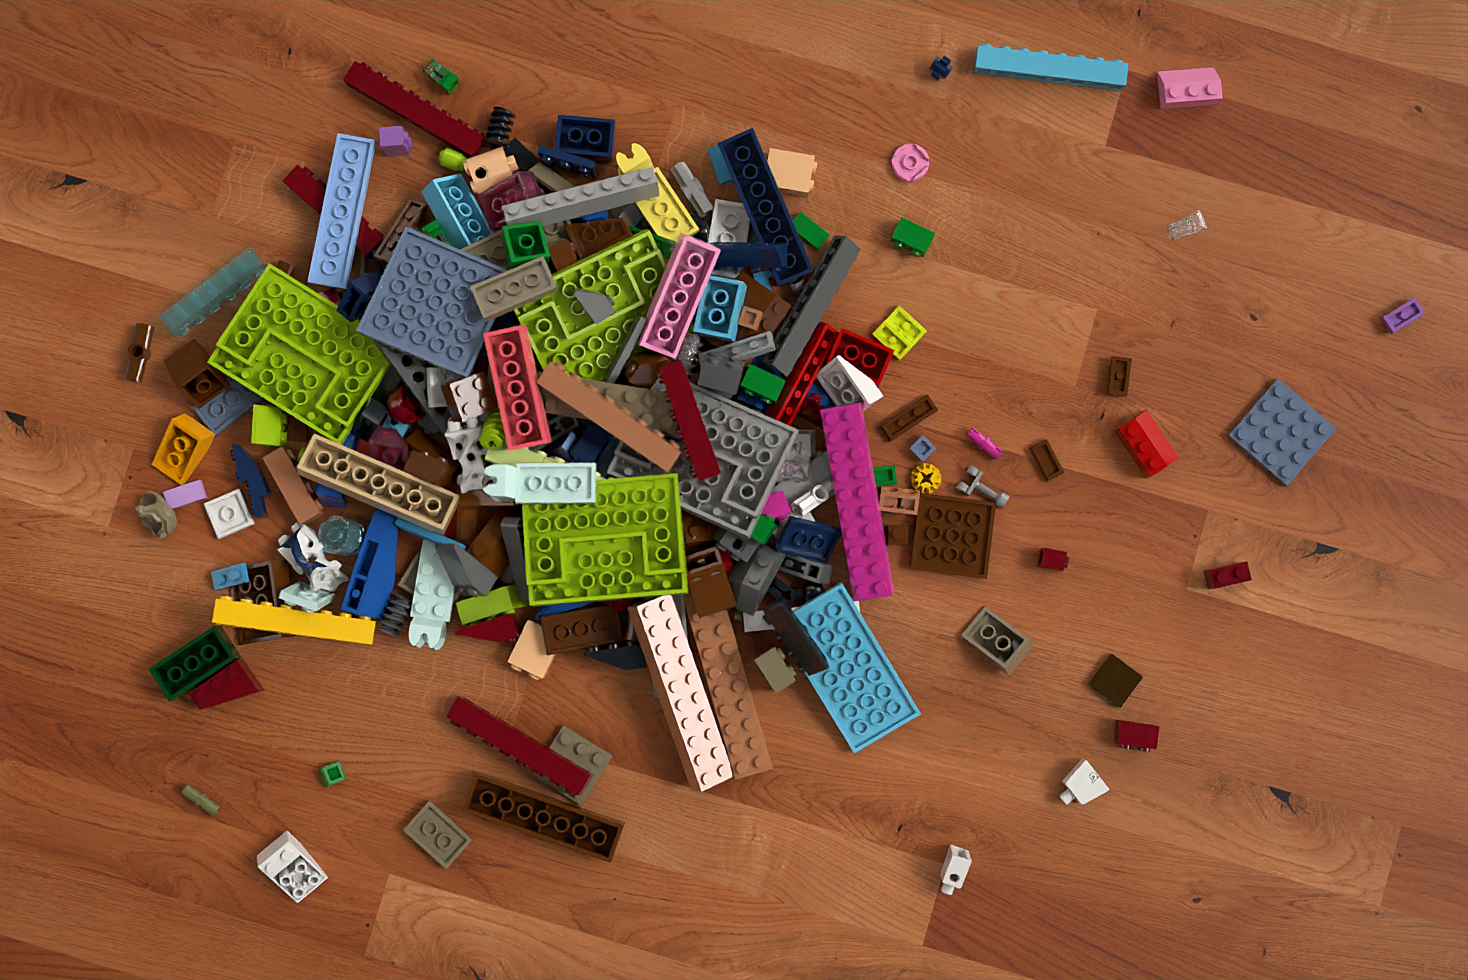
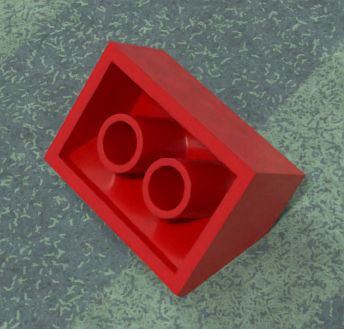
M1147 410L1115 430L1145 478L1152 477L1179 458Z

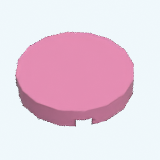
M904 144L893 154L891 161L892 170L903 181H917L923 178L928 170L929 156L919 145Z

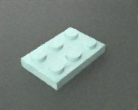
M299 581L283 589L280 592L279 598L285 600L284 603L288 605H299L305 611L314 612L334 600L335 593L324 589L314 592L310 584Z

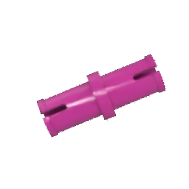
M972 427L966 434V437L976 443L980 450L986 451L995 460L1002 454L1003 450L990 441V437H985L975 427Z

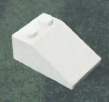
M839 355L823 367L816 376L836 406L862 402V408L865 411L883 397L869 377Z

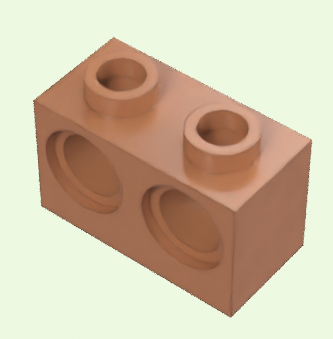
M882 486L879 504L880 511L917 515L920 491Z

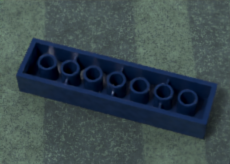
M750 128L717 143L759 242L787 243V266L782 267L781 271H772L778 286L814 271L755 130Z

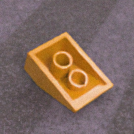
M186 413L172 418L151 465L182 486L209 450L216 434Z

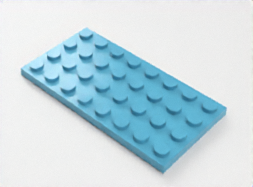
M842 582L793 611L821 649L830 666L827 670L808 676L806 672L805 674L854 753L921 714Z

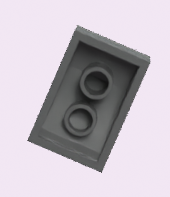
M436 543V551L452 584L458 588V593L465 597H486L498 577L456 543Z

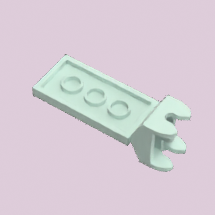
M516 463V467L497 464L488 466L484 470V473L493 480V483L484 487L483 490L493 500L498 502L515 501L516 504H596V463Z
M423 540L410 614L414 618L410 623L409 640L413 646L421 648L426 642L430 648L439 650L445 642L446 622H450L455 586L452 584L436 551V544Z

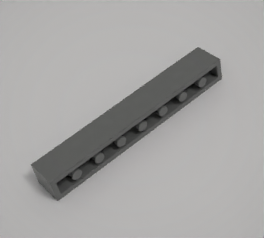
M834 235L774 339L775 351L766 353L761 361L775 375L788 377L789 373H791L806 343L810 340L825 310L829 307L833 296L838 291L843 279L847 276L852 263L856 260L860 248L847 236Z

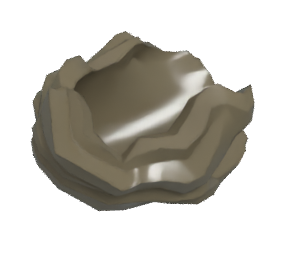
M147 491L135 509L138 512V516L142 517V524L152 529L154 537L159 536V539L170 535L176 528L177 518L175 511L160 494L154 491Z

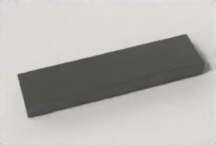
M639 313L636 315L602 382L615 384L647 323V319Z

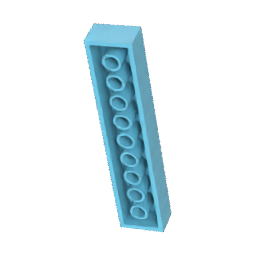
M461 173L434 179L421 191L451 246L462 249L494 234ZM507 313L495 318L494 324L498 330L516 327L515 324L506 319Z

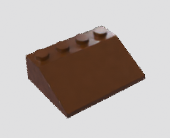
M740 271L735 280L743 281L747 285L743 307L747 306L762 311L763 315L757 331L738 325L735 342L768 331L773 333L791 307L790 304L745 272ZM701 336L716 348L734 343ZM755 357L743 360L745 362L744 367L746 369L749 367V365Z
M284 559L246 565L249 582L230 587L232 601L240 602L241 599L253 600L252 604L260 605L261 602L273 603L272 607L278 608L281 605H288L284 603L285 600L279 598L280 592L291 586L288 562ZM236 627L238 645L298 636Z

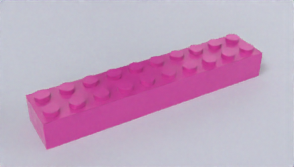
M862 402L824 408L820 412L854 601L892 596L895 591Z

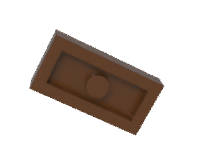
M1111 357L1107 395L1122 397L1128 395L1132 358Z

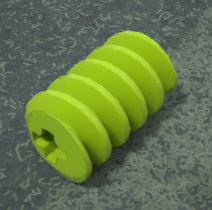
M496 408L487 412L479 442L489 450L498 451L503 448L506 436L500 409Z

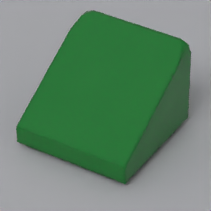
M339 761L318 769L325 788L346 779Z

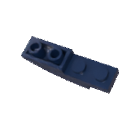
M233 444L231 457L237 466L235 475L240 482L248 483L246 489L249 497L252 498V514L256 518H266L268 513L264 498L272 497L267 480L255 459L242 446Z

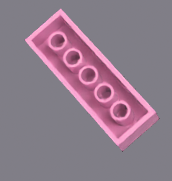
M680 232L646 314L647 323L637 340L639 345L676 359L721 251L719 248Z

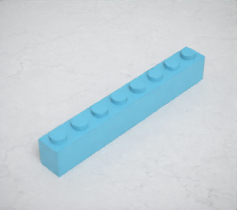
M982 44L981 46L978 45L975 52L973 73L1122 91L1127 83L1129 63H1123L1122 60L1105 61L1104 58L1100 57L1088 59L1083 55L1072 57L1067 56L1065 53H1057L1055 55L1048 54L1047 51L1030 52L1029 49L1025 48L1013 50L1008 46L997 48L992 47L990 44Z

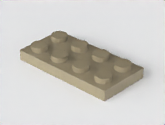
M543 256L470 286L485 322L558 291Z

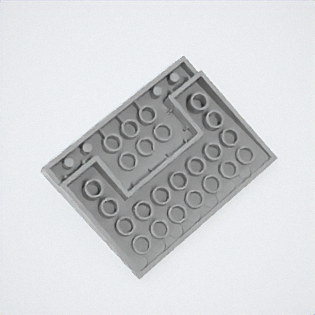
M658 379L651 388L652 390L666 391L664 383L660 384ZM690 383L721 474L702 481H698L697 477L693 478L690 467L693 466L691 459H686L683 448H686L684 440L680 441L678 433L662 432L664 434L663 438L669 442L671 440L681 445L680 449L683 451L669 472L623 441H620L606 473L608 477L614 479L678 473L681 510L749 540L799 430Z

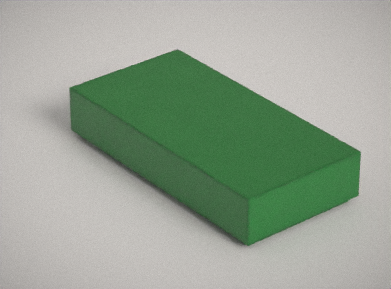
M801 211L793 220L799 236L817 250L820 249L830 236L828 232Z

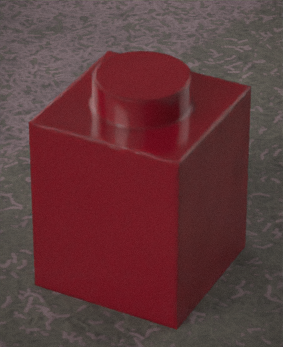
M1045 547L1041 548L1038 567L1064 571V568H1067L1069 563V557H1066L1067 552Z

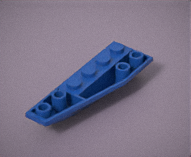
M376 508L357 557L341 607L342 610L361 616L378 619L384 618L383 613L386 612L395 584L398 527L395 525V521L399 517Z

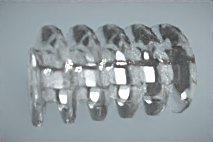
M686 333L681 344L682 347H680L678 352L680 354H677L676 360H682L687 376H693L689 369L696 368L692 364V361H698L694 354H701L697 347H703V344L699 342L700 337Z

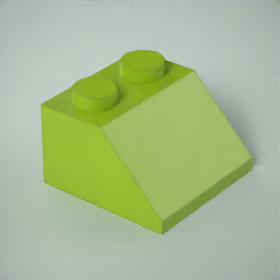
M253 405L251 443L260 447H285V443H287V432L285 430L286 424H288V413L279 407Z

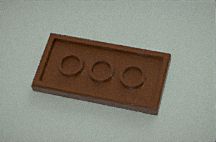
M609 605L540 617L547 656L623 641L619 612L613 610Z

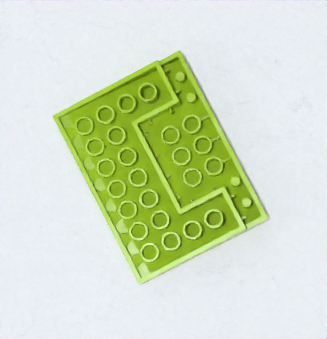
M649 229L638 232L551 274L558 288L557 292L514 310L520 324L527 325L531 347L543 371L549 362L556 363L557 361L566 367L565 371L571 375L575 373L583 379L603 381L636 315L639 313L646 317L667 266ZM572 289L593 290L602 292L605 296L609 295L615 303L613 305L615 312L596 325L574 295ZM692 321L682 344L698 336L693 332L694 325ZM636 342L628 358L632 354L651 349L643 347Z
M270 263L216 343L217 348L207 362L340 445H343L390 366L372 339L357 333L356 330L361 320L358 319L350 323L336 311L337 305Z
M678 473L596 480V504H522L526 582L529 588L530 606L689 594Z

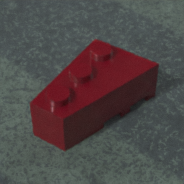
M240 659L234 661L192 691L189 696L199 710H204L265 690L245 661Z

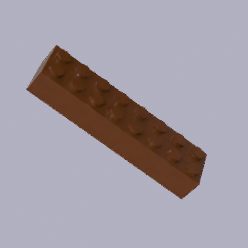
M482 772L475 774L463 811L609 863L613 859L625 822Z

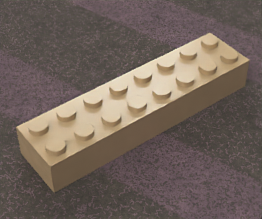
M317 434L313 435L297 466L300 476L442 536L459 503V495Z

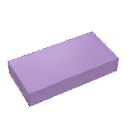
M200 479L163 492L167 504L173 510L207 498L202 480Z

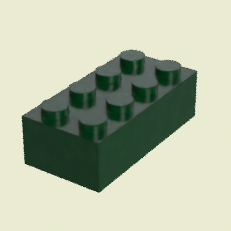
M213 626L150 667L149 671L168 701H177L242 657L223 627Z

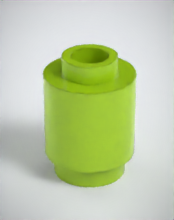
M450 148L441 151L439 155L441 166L456 172L465 171L463 163H466V159H468L465 157V154Z

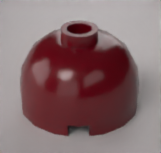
M405 385L398 387L389 395L387 412L391 419L401 424H413L424 417L425 412Z

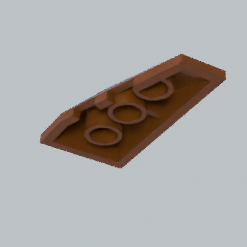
M500 507L467 550V553L499 579L510 564L501 530V522L504 517H523L522 507Z

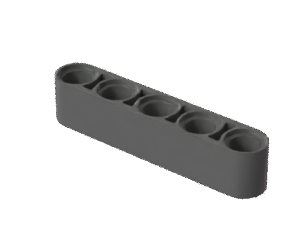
M504 517L501 522V530L519 598L523 604H529L523 517Z

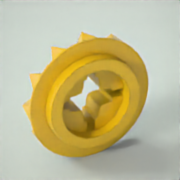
M923 463L912 471L911 484L920 493L930 494L940 486L941 474L938 468L932 464ZM920 472H922L925 475L932 473L929 479L931 482H924L920 484V482L923 479V476Z

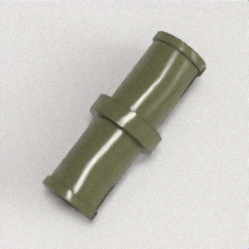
M190 784L181 793V795L195 803L194 806L197 808L201 807L212 817L221 807L210 800L207 794L200 793Z

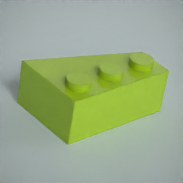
M516 584L490 591L486 597L478 596L456 602L462 625L470 624V626L481 623L483 619L488 621L498 618V615L502 613L503 615L513 614L515 609L529 605L523 604L520 601Z

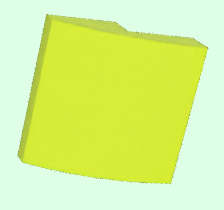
M899 305L877 328L873 335L883 345L895 350L893 354L901 360L927 330Z

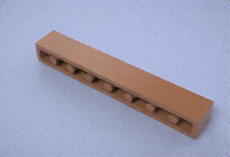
M557 361L556 363L549 362L536 383L665 471L669 472L683 453L680 449L681 445L673 440L669 442L663 438L664 434L657 429L651 430L647 427L648 423L643 419L632 417L630 410L623 406L619 408L614 404L616 402L614 399L607 395L603 397L598 393L599 389L591 384L587 386L581 382L583 379L575 373L569 374L565 371L566 367Z

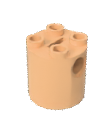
M503 147L468 158L466 163H463L466 173L469 176L471 175L473 181H470V184L475 194L483 195L515 183L512 172L518 170L514 155L506 157ZM480 170H486V176L483 179H479L477 176Z

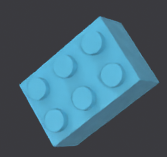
M710 275L700 299L693 332L699 336L735 342L747 285L743 281Z

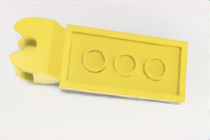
M632 144L633 158L628 159L625 154L620 152L616 155L619 175L650 167L654 169L649 155L639 144ZM656 167L654 172L658 181L660 196L634 203L655 234L677 241L680 232L689 236L699 232V228L659 168Z

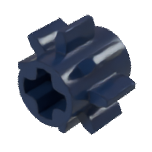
M945 55L941 59L937 57L929 68L933 71L931 76L937 80L941 77L946 79L953 69L950 66L952 60Z

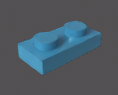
M246 563L211 572L214 590H222L249 582Z

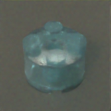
M338 515L330 516L326 522H322L317 538L326 553L345 557L359 553L364 537L363 525L354 519Z

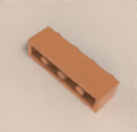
M282 446L264 456L263 460L298 523L306 525L324 514L322 511L324 507L321 501L314 497L313 492L315 491L310 482H306L304 477L298 474L297 464L294 461L296 456L293 451Z

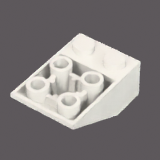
M288 831L284 832L257 855L258 868L297 903L328 878L303 845Z

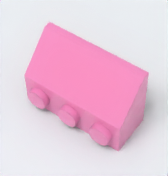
M1214 67L1157 72L1160 109L1217 105L1223 99L1221 79Z

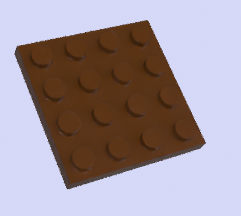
M920 493L910 569L987 579L996 503Z

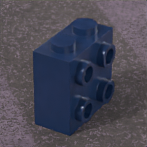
M373 271L350 281L336 311L350 323L358 319L361 320L381 276Z

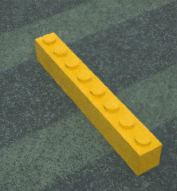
M220 596V599H215L211 624L363 645H372L376 621H371V617L359 616V619L351 618V614L346 613L334 616L331 611L320 610V613H313L303 610V607L300 608V611L292 610L293 606L281 605L278 608L272 607L273 603L261 602L260 605L252 604L253 600L241 599L240 602L232 601V597Z

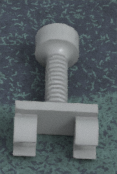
M970 465L966 472L975 477L971 486L969 487L960 481L956 488L968 496L974 488L978 489L980 492L988 495V497L993 498L996 506L1002 509L1010 496L1004 492L998 494L981 484L979 479L983 472Z

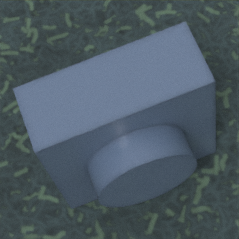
M924 435L909 448L921 462L936 449Z

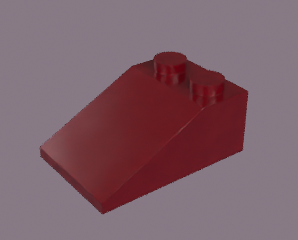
M511 613L454 631L455 635L496 642L504 641V644L518 641L517 637L521 635L516 614Z

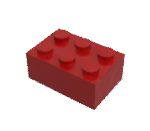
M841 328L826 365L839 355L869 377L878 388L895 350Z

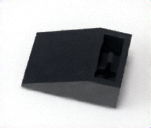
M639 641L627 642L625 647H621L620 643L608 645V649L602 650L601 646L588 648L589 652L584 653L586 657L624 670L646 668L648 666Z

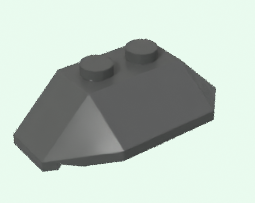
M771 542L765 545L761 544L747 563L741 559L736 562L728 577L737 605L736 609L754 616L786 556V553L775 550L776 544Z

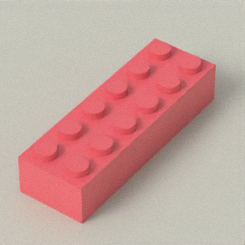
M527 325L483 333L508 450L511 451L552 442L540 385L536 383L538 376Z

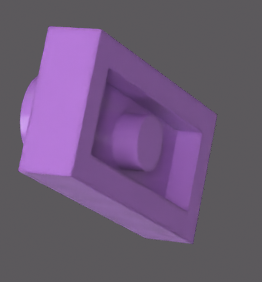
M1414 297L1383 316L1381 320L1390 334H1393L1424 315L1425 311Z

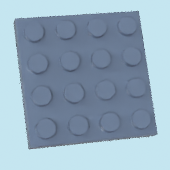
M1276 379L1227 437L1284 486H1288L1337 428L1281 380Z

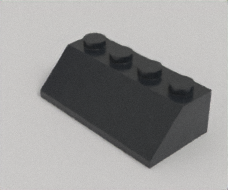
M783 596L763 608V613L765 614L762 616L768 626L773 625L776 630L774 631L775 636L780 642L782 640L785 642L787 653L790 657L795 656L798 660L796 665L802 673L806 672L808 676L830 668L827 658Z

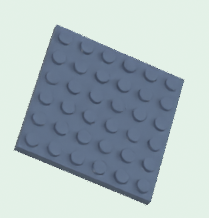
M405 227L356 331L361 335L448 372L467 378L485 342L483 333L490 331L495 320L493 318L489 321H484L470 286L508 270Z

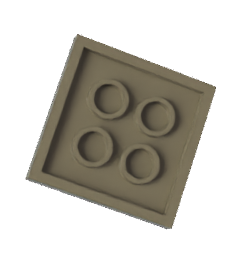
M563 725L551 744L550 749L594 774L583 795H576L574 797L565 791V787L553 785L549 782L550 778L545 775L540 777L534 773L533 776L582 806L613 755Z

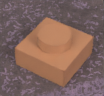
M744 306L738 325L757 331L763 312Z

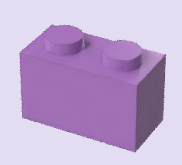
M402 126L379 128L380 147L388 157L410 155V149L413 148L412 138L409 137L408 132Z

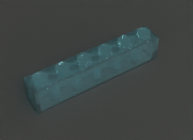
M250 246L160 314L159 318L173 335L177 337L184 336L193 325L202 323L205 320V316L216 312L222 303L232 300L236 296L235 293L249 287L251 281L255 278H260L267 264L256 250Z

